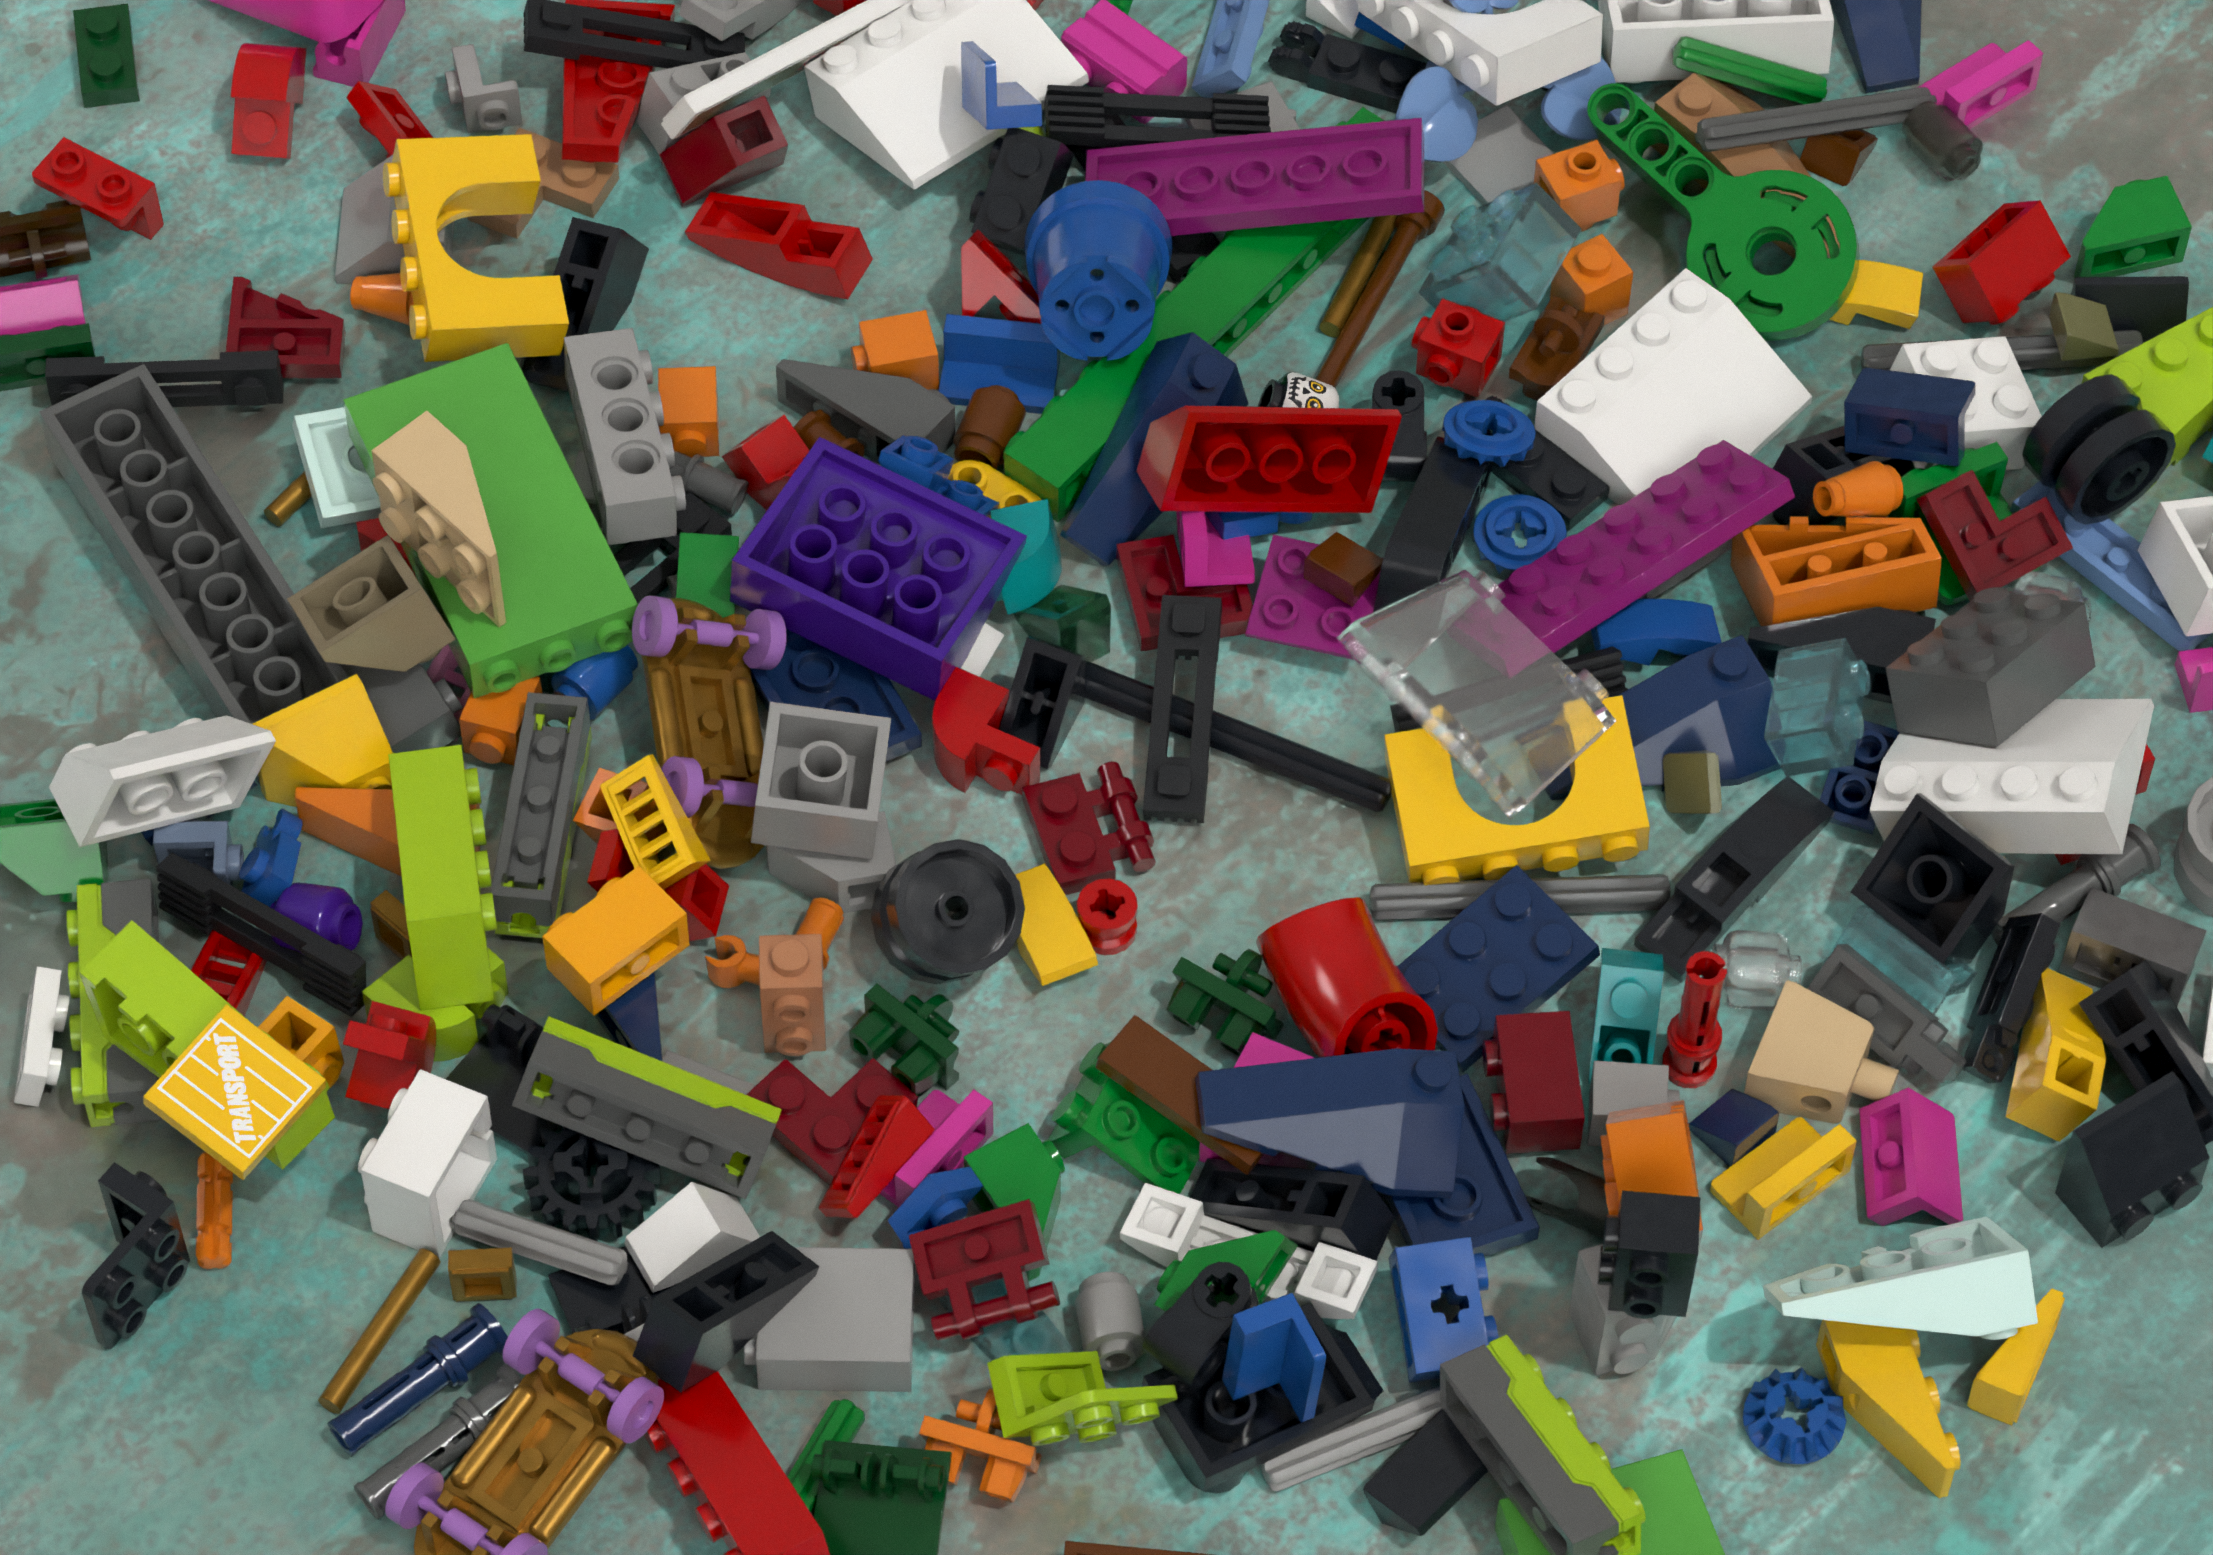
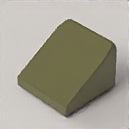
M2058 292L2054 294L2049 318L2062 361L2118 355L2119 348L2106 305L2067 293Z
M1707 750L1668 753L1664 755L1663 772L1668 812L1687 814L1720 813V810H1722L1718 755Z

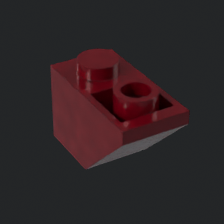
M764 95L712 117L660 153L659 159L683 207L707 197L710 192H719L783 165L788 143Z

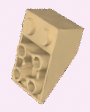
M425 411L371 450L376 476L373 478V485L379 494L381 513L378 516L383 529L397 543L405 541L417 552L421 563L435 578L445 577L457 589L459 597L473 613L480 614L483 612L500 628L506 623L497 551L467 446L431 413Z

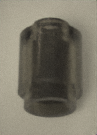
M1934 101L1923 102L1914 108L1904 120L1902 133L1906 136L1907 146L1941 181L1963 180L1978 168L1981 162L1980 155L1983 150L1982 141L1946 105H1938Z

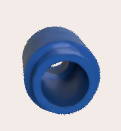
M627 645L615 652H603L575 662L567 669L556 672L552 676L553 695L588 698L590 720H593L632 682V672L638 667V660L632 649Z

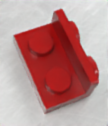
M65 137L58 142L32 172L33 181L36 185L64 198L72 205L75 204L111 222L120 230H132L151 240L164 225L154 182Z

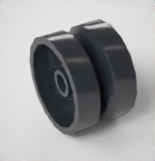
M2110 374L2094 377L2076 386L2057 400L2037 421L2028 435L2022 456L2025 466L2044 486L2054 489L2057 501L2074 520L2087 525L2103 522L2121 513L2141 498L2160 478L2170 463L2176 443L2174 434L2154 413L2143 410L2140 397L2123 379Z
M956 839L934 843L910 855L889 869L875 890L871 921L876 943L892 966L911 979L937 985L967 978L972 974L986 970L1005 957L1021 934L1025 905L1020 882L1005 859L983 844ZM945 906L949 911L947 914L945 912Z

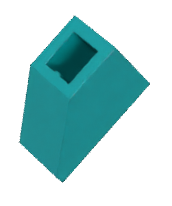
M1602 948L1594 1011L1588 1084L1591 1083L1594 1061L1653 1064L1664 974L1663 954Z

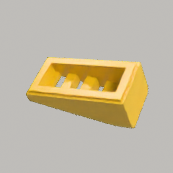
M653 754L645 756L599 785L634 869L640 866L663 890L711 861ZM645 778L649 789L627 802L622 791ZM655 800L659 810L638 822L634 812ZM664 822L667 832L649 842L645 833ZM673 843L677 853L660 863L656 853Z
M2051 1288L2036 1305L2038 1323L2018 1327V1333L2008 1337L1979 1370L1973 1380L1967 1403L1970 1409L2011 1426L2013 1422L2017 1423L2058 1326L2065 1301L2063 1292Z

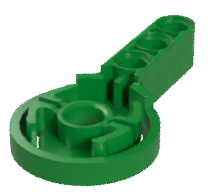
M1610 83L1594 91L1588 101L1587 112L1599 140L1691 223L1686 250L1687 269L1715 288L1710 279L1704 257L1708 247H1716V251L1709 249L1706 253V262L1717 287L1715 289L1734 303L1765 341L1786 340L1801 336L1818 328L1835 315L1853 289L1859 269L1860 253L1858 238L1851 217L1844 204L1832 190L1816 179L1794 171L1764 170L1744 176L1727 175L1720 171L1628 87L1618 83ZM1617 108L1629 110V114L1623 122L1616 125L1603 123L1604 118L1610 111ZM1661 143L1669 146L1666 154L1660 159L1650 161L1642 158L1645 150L1651 145ZM1694 179H1703L1709 182L1707 188L1697 196H1685L1682 194L1684 186ZM1767 190H1781L1782 192H1789V193H1793V194H1797V195L1803 196V197H1805L1806 199L1803 200V199L1798 198V197H1795V196H1791V195H1787V194H1781V193L1778 192V191H1768V192H1766V191H1767ZM1827 216L1829 217L1834 226L1837 240L1840 243V249L1836 242L1832 228L1826 219ZM1771 241H1783L1791 245L1795 250V258L1791 266L1785 271L1776 275H1764L1753 267L1755 253L1762 245ZM1824 241L1829 248L1830 258H1828ZM1720 265H1721V267H1722V269H1723L1725 275L1728 276L1726 279L1723 277V275H1722V273H1721ZM1759 302L1764 305L1782 307V312L1780 309L1762 307L1754 303Z

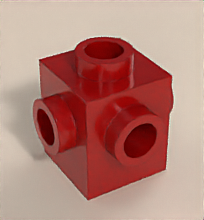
M1442 298L1432 317L1423 316L1414 332L1411 347L1418 350L1416 374L1428 378L1436 385L1451 387L1479 398L1501 359L1505 322L1482 314L1471 306H1462Z

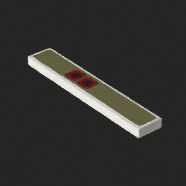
M911 0L864 1L684 95L662 119V127L672 140L707 122L712 117L726 112L804 71L805 64Z

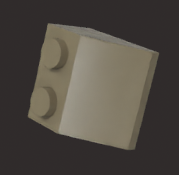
M389 535L287 598L325 662L406 672L418 663H424L433 659L440 653L443 647L456 640Z

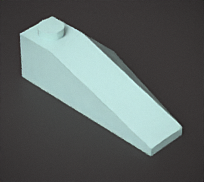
M1988 1217L1926 1229L1909 1235L1911 1247L1902 1251H1886V1248L1880 1246L1862 1251L1860 1265L1850 1269L1841 1264H1824L1763 1285L1765 1298L1783 1316L1980 1336L1989 1340L2014 1336L2018 1333V1327L2038 1323L2029 1252Z

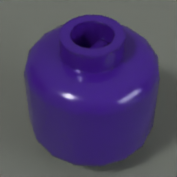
M296 882L290 887L285 888L277 901L270 906L275 911L336 945L340 944L352 951L359 943L363 926L362 914L359 907L354 904L349 893L341 887ZM272 936L276 944L301 953V951Z

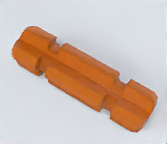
M203 1152L197 1159V1177H199L196 1206V1229L198 1230V1236L196 1237L197 1263L201 1268L207 1270L213 1268L223 1269L229 1266L232 1261L230 1236L232 1235L233 1191L231 1190V1184L233 1183V1172L208 1153Z

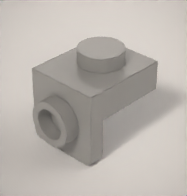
M474 44L452 47L454 70L445 72L446 86L450 104L461 103L467 133L498 130L503 127L520 124L522 116L517 82L511 80L483 85Z

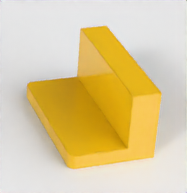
M1797 1117L1711 1181L1710 1192L1759 1240L1850 1172L1857 1140L1841 1124L1834 1127L1824 1136H1821L1804 1118Z

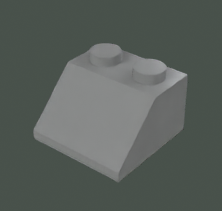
M393 155L343 190L335 274L336 284H352L357 276L367 277L369 275L400 273L401 258L405 257L403 244L394 243L391 227L392 211L396 210L394 197H386L383 187L384 163L392 162ZM455 221L445 226L438 233L443 249L451 258Z
M1703 1230L1699 1231V1246H1698V1252H1699V1247H1700V1242H1701V1237H1702V1232H1703ZM1603 1244L1579 1250L1569 1314L1594 1375L1598 1376L1612 1371L1618 1374L1634 1372L1645 1366L1650 1360L1656 1358L1677 1316L1658 1315L1654 1318L1641 1319L1629 1316L1625 1312L1608 1310L1609 1286L1597 1284L1600 1247Z

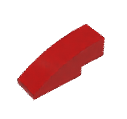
M710 192L685 230L690 241L751 272L789 286L847 300L873 260L858 227L811 221L805 205Z

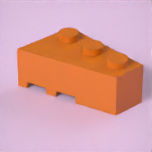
M1789 517V525L1753 524L1732 538L1730 566L1760 626L1872 607H1883L1892 610L1904 609L1912 612L1937 607L1942 557L1921 518L1846 517L1845 525H1808V517Z
M1684 1100L1609 1112L1605 1124L1607 1135L1600 1136L1604 1158L1602 1163L1606 1182L1604 1187L1609 1215H1618L1622 1190L1699 1197L1695 1159ZM1700 1208L1699 1231L1703 1230L1702 1217H1701V1208Z

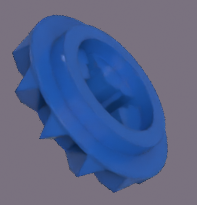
M1491 400L1467 401L1452 407L1446 413L1442 431H1444V444L1457 449L1459 458L1473 457L1478 459L1480 466L1485 461H1493L1501 467H1504L1508 460L1524 461L1527 451L1533 449L1536 434L1533 423L1525 414L1509 405ZM1487 429L1493 430V436L1483 434L1487 433Z
M1508 495L1491 501L1479 512L1473 528V542L1478 547L1480 561L1489 560L1494 563L1498 574L1505 569L1516 570L1531 564L1556 548L1559 542L1567 537L1566 526L1559 512L1547 502L1529 495ZM1515 523H1520V530L1523 531L1525 538H1527L1524 548L1515 546V541L1511 538L1512 531L1515 530Z
M1800 1367L1795 1372L1780 1373L1775 1368L1769 1377L1760 1382L1755 1381L1743 1408L1744 1428L1751 1442L1766 1456L1787 1464H1808L1826 1457L1837 1447L1842 1439L1847 1421L1843 1409V1396H1836L1829 1386L1827 1377L1819 1380L1807 1375L1803 1367ZM1788 1397L1789 1402H1793L1797 1409L1808 1408L1810 1410L1805 1418V1432L1801 1425H1797L1792 1417L1781 1418L1786 1405L1785 1398Z

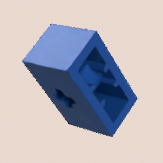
M1471 1237L1396 1247L1388 1260L1409 1383L1439 1379L1440 1364L1484 1344L1487 1346L1489 1342L1499 1338L1494 1316H1484L1480 1291L1488 1290V1272L1483 1253H1473ZM1444 1294L1448 1305H1459L1460 1311L1451 1320L1450 1324H1447L1444 1313H1433L1432 1311L1441 1295Z

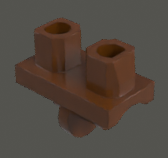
M1553 295L1544 311L1538 316L1534 328L1511 364L1509 378L1522 383V393L1538 401L1585 359L1604 327L1605 316L1596 312L1586 313L1568 305L1563 299Z

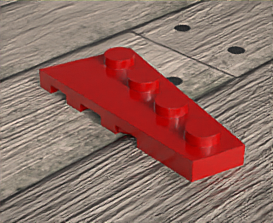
M565 0L566 4L674 22V4ZM583 28V33L659 46H665L666 43ZM580 54L579 60L564 58L562 160L618 163L640 109L648 75L650 72H654L656 67Z

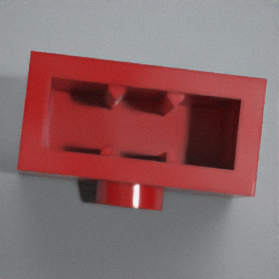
M2041 200L2004 203L1932 268L1963 323L1989 322L1990 325H1997L2012 318L2020 309L2018 304L2030 293L2049 285L2055 279L2054 272L2071 256Z

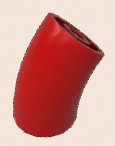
M1359 897L1344 898L1306 909L1283 919L1258 936L1256 940L1257 947L1277 992L1294 1023L1319 1058L1395 1048L1435 1050L1438 1027L1434 1012L1415 992L1394 962L1374 924L1365 900Z

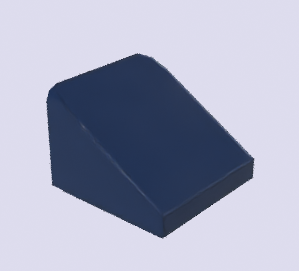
M1732 1088L1690 1122L1689 1130L1731 1167L1776 1133L1780 1113L1771 1105Z

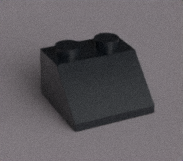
M2173 1071L2073 1130L2055 1194L2101 1248L2121 1236L2125 1240L2136 1237L2151 1224L2155 1215L2170 1206L2174 1210L2187 1206L2203 1189L2201 1182L2210 1157L2182 1083Z

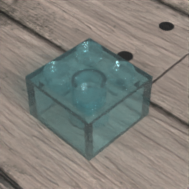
M1537 183L1516 192L1512 190L1504 191L1493 201L1479 207L1470 205L1456 216L1450 227L1453 233L1445 247L1440 249L1429 261L1427 269L1430 273L1418 293L1435 310L1441 299L1444 298L1462 306L1466 305L1476 308L1482 314L1503 322L1534 311L1579 235L1581 228Z

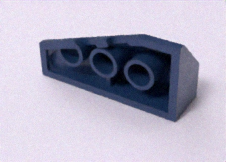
M1829 0L1865 93L1919 84L1922 0Z
M1194 332L1157 341L1060 536L1102 566H1107L1116 559V544L1134 541L1164 511L1159 510L1136 472L1150 422L1183 406L1247 407L1249 402L1236 363Z
M1743 635L1690 654L1620 694L1623 696L1641 787L1661 785L1662 791H1665L1663 757L1668 753L1701 750L1715 752L1719 758L1721 787L1740 785L1791 765L1792 757L1771 681ZM1562 728L1526 747L1524 754L1551 800L1566 799L1573 785Z
M1395 1048L1198 1072L1195 1077L1201 1128L1204 1134L1270 1156L1284 1152L1316 1163L1314 1170L1341 1171L1347 1174L1364 1175L1368 1181H1371V1186L1375 1191L1390 1196L1450 1198L1454 1192L1464 1112V1100L1456 1051Z

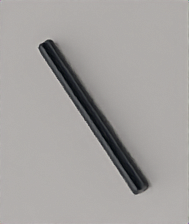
M1085 660V698L1151 723L1153 686ZM1174 694L1172 695L1169 731L1191 739L1194 702ZM1213 710L1210 747L1375 812H1381L1387 806L1392 795L1389 778Z

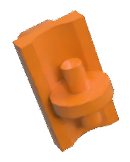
M990 1388L986 1393L982 1405L961 1399L958 1404L956 1418L977 1423L976 1429L924 1415L919 1431L920 1436L926 1441L924 1450L952 1453L948 1479L949 1485L957 1486L966 1454L988 1460L979 1491L982 1494L1014 1503L1025 1482L1027 1472L1037 1474L1042 1455L1036 1453V1447L994 1435L996 1429L1002 1430L993 1388Z

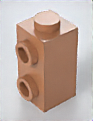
M822 935L759 936V979L764 1053L779 1052L787 1056H801L811 1051H826Z

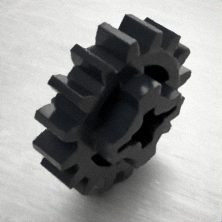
M564 1126L563 1130L558 1134L544 1127L540 1131L543 1148L529 1146L527 1150L529 1167L523 1169L525 1189L529 1190L527 1191L529 1207L531 1211L541 1210L543 1224L554 1227L559 1222H562L563 1230L573 1234H577L579 1229L587 1230L588 1238L598 1241L600 1229L609 1228L610 1232L616 1238L623 1236L622 1221L628 1219L640 1225L644 1221L642 1205H656L657 1192L655 1185L661 1183L660 1165ZM595 1164L597 1176H594V1186L589 1188L588 1176H591V1165Z

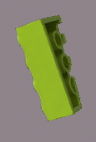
M2213 307L2083 375L2082 383L2097 376L2110 374L2123 379L2140 397L2143 410L2154 413L2174 434L2176 446L2168 466L2171 464L2175 466L2189 453L2190 446L2207 430L2209 432L2213 431Z
M462 745L388 754L406 922L420 1011L494 1001L486 931L497 930L493 893L481 894L480 890L481 888L492 887L487 850L477 852L475 850L476 846L487 845L482 809L470 810V805L482 804L477 768L465 769Z
M133 920L79 970L103 1036L158 1078L166 1072L226 1004L237 1011ZM305 1063V1064L308 1065L310 1068H312L314 1071H316L318 1074H320L313 1066H311V1065L308 1064V1063ZM327 1081L326 1088L265 1155L267 1159L282 1170L335 1118L327 1095V1091L330 1089Z

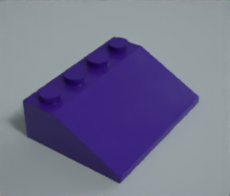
M819 437L732 559L730 602L751 612L756 609L777 611L783 617L786 629L936 701L938 694L956 667L961 668L966 661L1026 544L1027 535Z

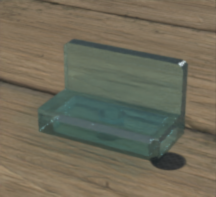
M1867 905L1859 906L1824 960L1825 963L1838 944H1848L1934 1015L1947 996L1964 993L1977 974L1976 971L1965 963L1941 964Z

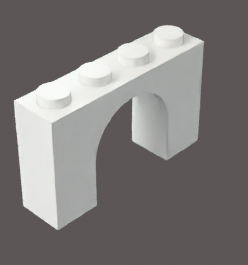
M1357 0L1360 13L1437 66L1447 69L1453 77L1496 106L1601 62L1603 14L1582 0H1543L1521 10L1504 14L1461 12L1449 0Z

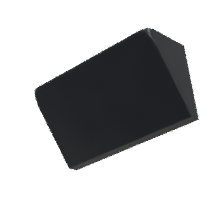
M2185 276L2077 277L2074 279L2071 295L2106 305L2113 331L2137 330L2141 333L2142 341L2145 343L2186 321L2189 279Z
M1441 1409L1365 1484L1363 1491L1382 1524L1423 1536L1489 1470L1444 1409Z

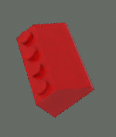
M1183 406L1150 422L1136 472L1160 511L1372 513L1402 415L1398 409Z

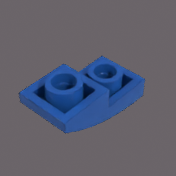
M903 435L881 450L878 461L882 467L989 518H991L990 510L998 508L999 502L984 496L983 491L978 486L967 481L949 480L948 477L954 458L939 452L937 445L928 439L918 436L906 437Z
M1637 599L1591 629L1595 651L1614 646L1622 653L1620 661L1626 660L1648 666L1659 649L1669 651L1678 656H1688L1722 643L1712 605L1675 599Z

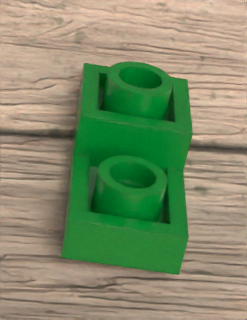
M680 532L676 598L698 602L714 610L723 618L734 614L735 604L730 602L732 559L738 552L739 536Z

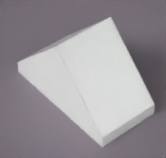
M691 1182L628 1234L624 1244L651 1291L654 1293L682 1282L758 1239L760 1236L737 1197Z

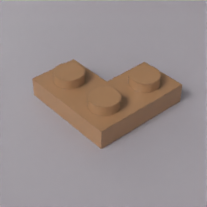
M519 127L514 135L532 134L541 179L533 213L467 217L471 222L518 239L543 200L594 218L619 180L618 165L611 162L562 160V143Z

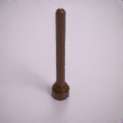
M1424 190V212L1397 215L1395 221L1397 231L1315 377L1316 380L1332 385L1336 389L1416 241L1425 238L1426 235L1433 234L1445 213L1443 203L1434 194Z

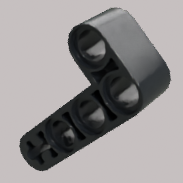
M1437 436L1388 542L1380 572L1372 618V629L1425 644L1431 643L1441 613L1447 577L1484 497L1493 461H1485L1480 466L1479 460L1473 457L1459 458L1457 449L1445 445L1444 437Z

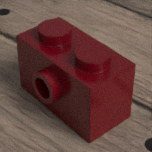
M1570 1011L1495 1015L1493 1039L1483 1040L1482 1057L1485 1077H1496L1498 1093L1490 1094V1120L1493 1131L1503 1130L1506 1154L1580 1149L1585 1115Z

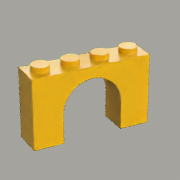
M532 134L397 139L392 162L384 163V192L386 197H394L396 210L392 211L391 218L393 241L395 244H403L405 257L401 258L400 263L401 285L404 292H412L414 305H411L409 309L410 334L413 340H421L424 362L456 361L505 343L509 344L515 358L561 355L569 320L560 275L493 278L478 275L457 264L445 252L438 238V233L445 226L462 218L533 213L541 179Z
M1623 696L1563 705L1562 733L1573 785L1569 795L1557 810L1539 821L1524 825H1506L1490 821L1477 814L1466 804L1456 787L1444 725L1384 734L1385 761L1391 783V793L1408 882H1423L1425 886L1460 882L1482 877L1485 880H1499L1516 865L1523 871L1544 867L1546 871L1558 872L1575 867L1579 861L1603 857L1604 860L1609 862H1619L1635 857L1639 851L1648 850L1650 825Z

